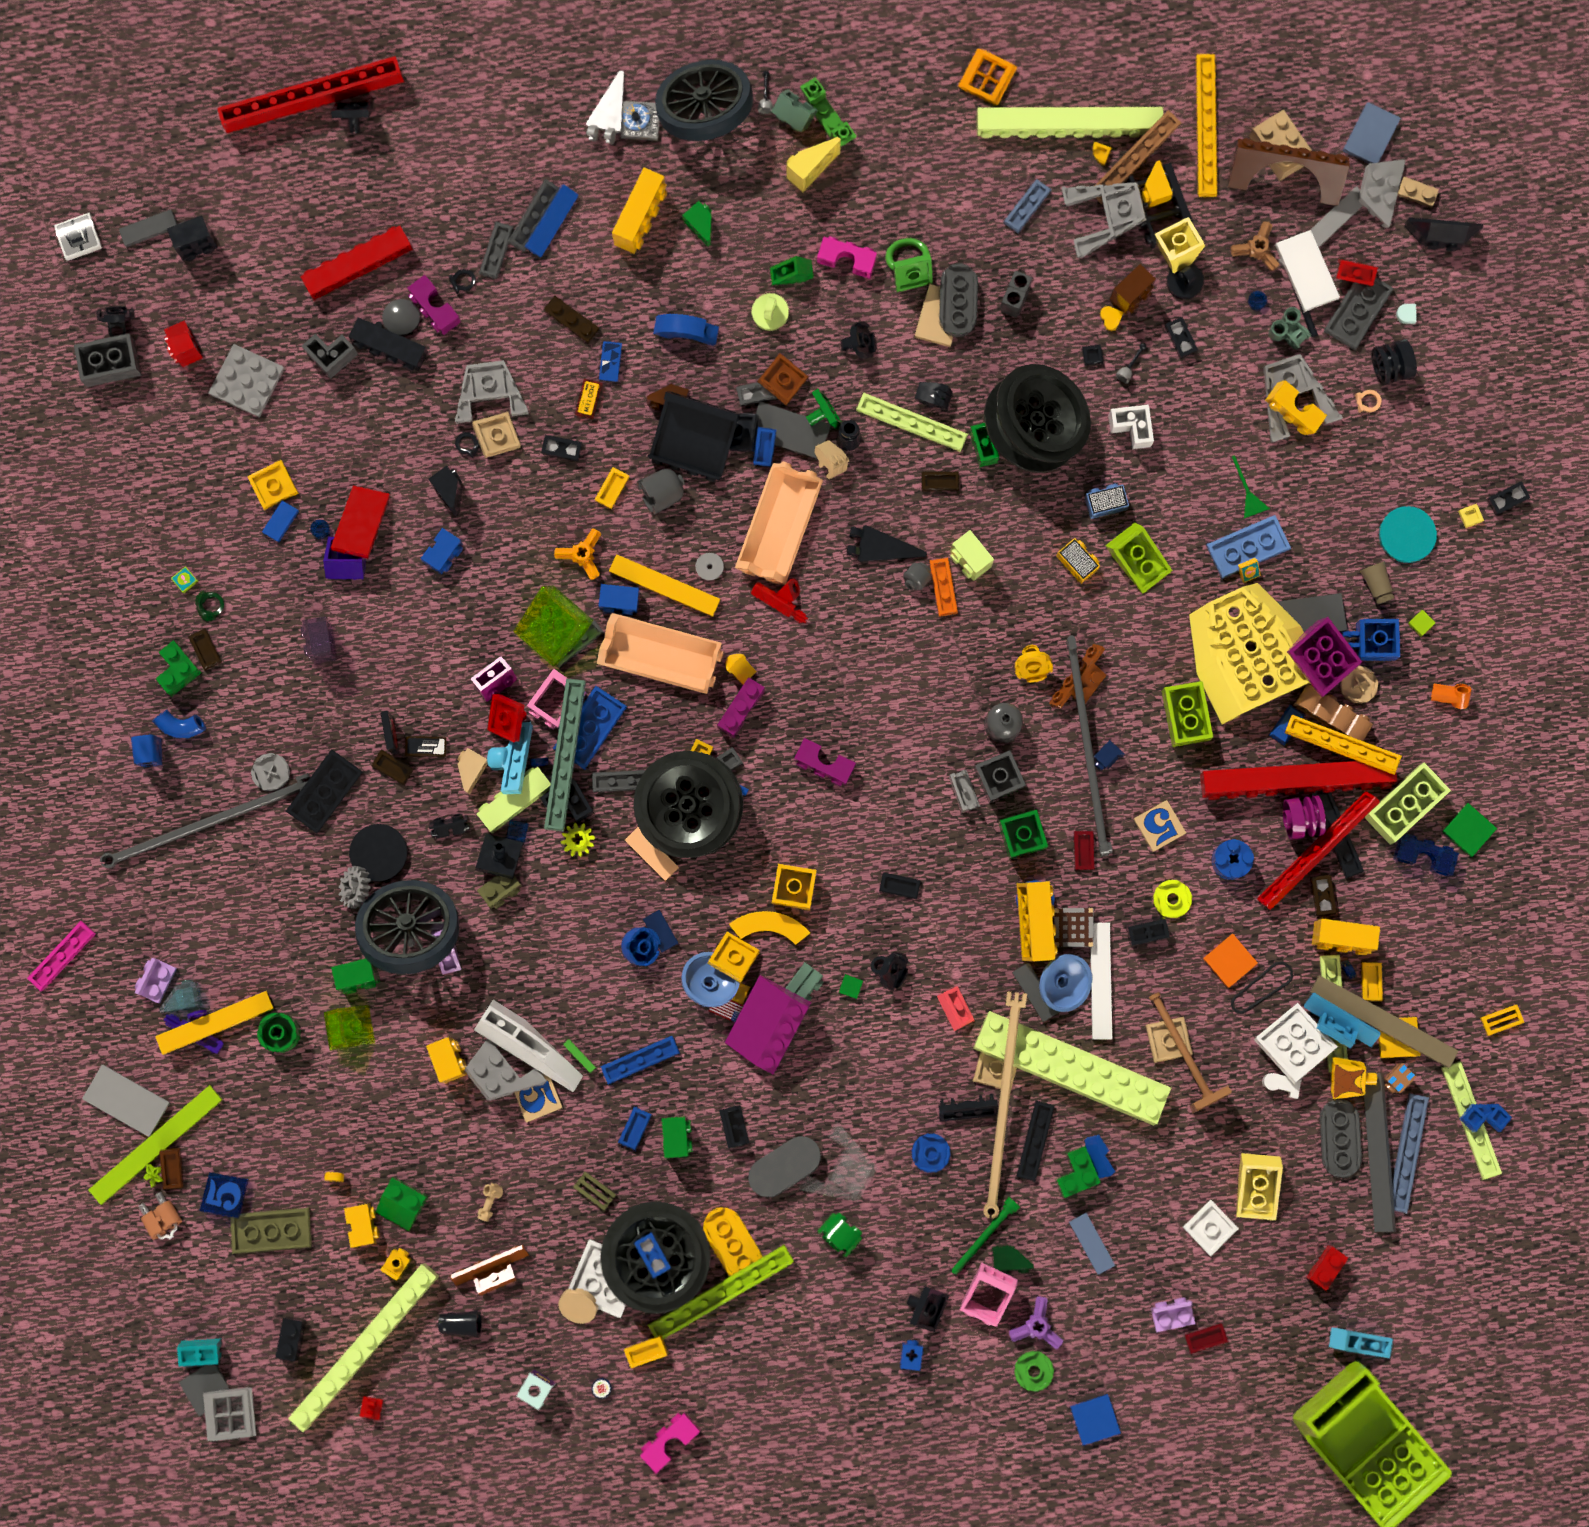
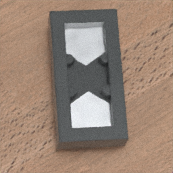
M758 382L736 387L740 407L777 399Z

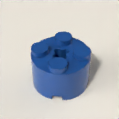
M1227 840L1220 844L1212 854L1213 870L1223 879L1235 880L1241 878L1250 871L1253 865L1254 855L1250 847L1240 840ZM1234 856L1235 862L1231 864L1229 862L1230 857Z

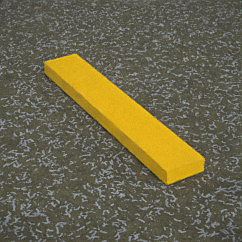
M617 554L609 569L611 574L711 617L714 616L720 602V598Z
M1291 715L1285 730V734L1394 775L1402 757L1401 755Z
M264 991L155 1037L162 1055H165L272 1011L274 1008L267 991Z

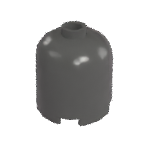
M671 469L660 470L637 481L638 490L642 489L645 495L642 500L648 510L653 512L654 515L679 502L684 494L683 485H685L682 476H677Z
M999 703L993 706L984 720V730L987 736L997 743H1009L1015 740L1020 734L1023 725V716L1020 710L1010 703Z

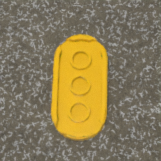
M720 1207L708 1213L704 1221L703 1230L710 1246L727 1274L733 1275L762 1258L759 1248L735 1211Z

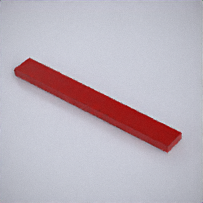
M1367 791L1364 792L1325 831V834L1320 836L1257 900L1271 910L1380 802L1377 797Z

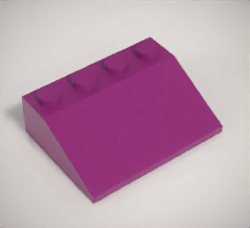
M759 975L725 1043L756 1066L774 1074L812 1002Z

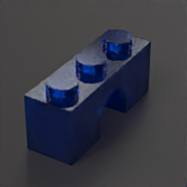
M1405 834V836L1398 839L1393 860L1413 865L1416 863L1418 855L1425 853L1432 861L1431 872L1447 877L1453 875L1459 853L1454 852V848L1449 846L1441 848L1435 846L1436 843L1429 840L1422 842L1416 840L1417 837L1410 834Z

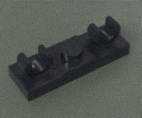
M990 1094V1100L987 1101L982 1099V1095H979V1101L967 1100L955 1104L954 1098H951L950 1105H945L944 1100H940V1122L998 1116L997 1099L994 1100L993 1094Z

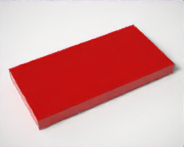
M353 485L334 536L331 551L368 559L389 502L390 494Z

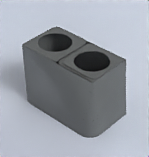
M1014 271L1008 285L1010 287L1007 288L1002 300L1003 302H1001L999 307L1002 313L1012 317L1020 315L1029 294L1033 277ZM1014 279L1027 284L1025 287L1019 288L1014 284ZM1010 292H1017L1020 295L1019 303L1010 304L1007 300L1008 294Z

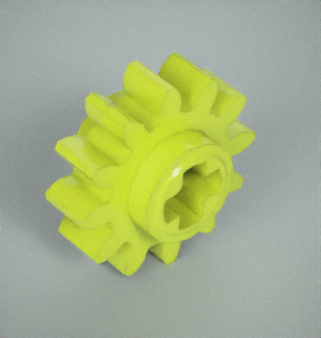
M574 823V829L567 826L568 834L562 833L566 840H562L561 844H567L564 851L572 850V857L576 852H578L580 857H582L583 851L589 854L590 852L587 848L594 847L590 841L594 840L595 836H589L592 829L589 828L585 831V824L578 828V825ZM578 835L580 838H583L579 845L573 842Z

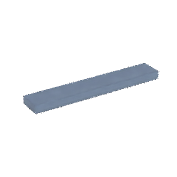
M1408 1094L1392 1179L1394 1211L1408 1213L1429 1097Z

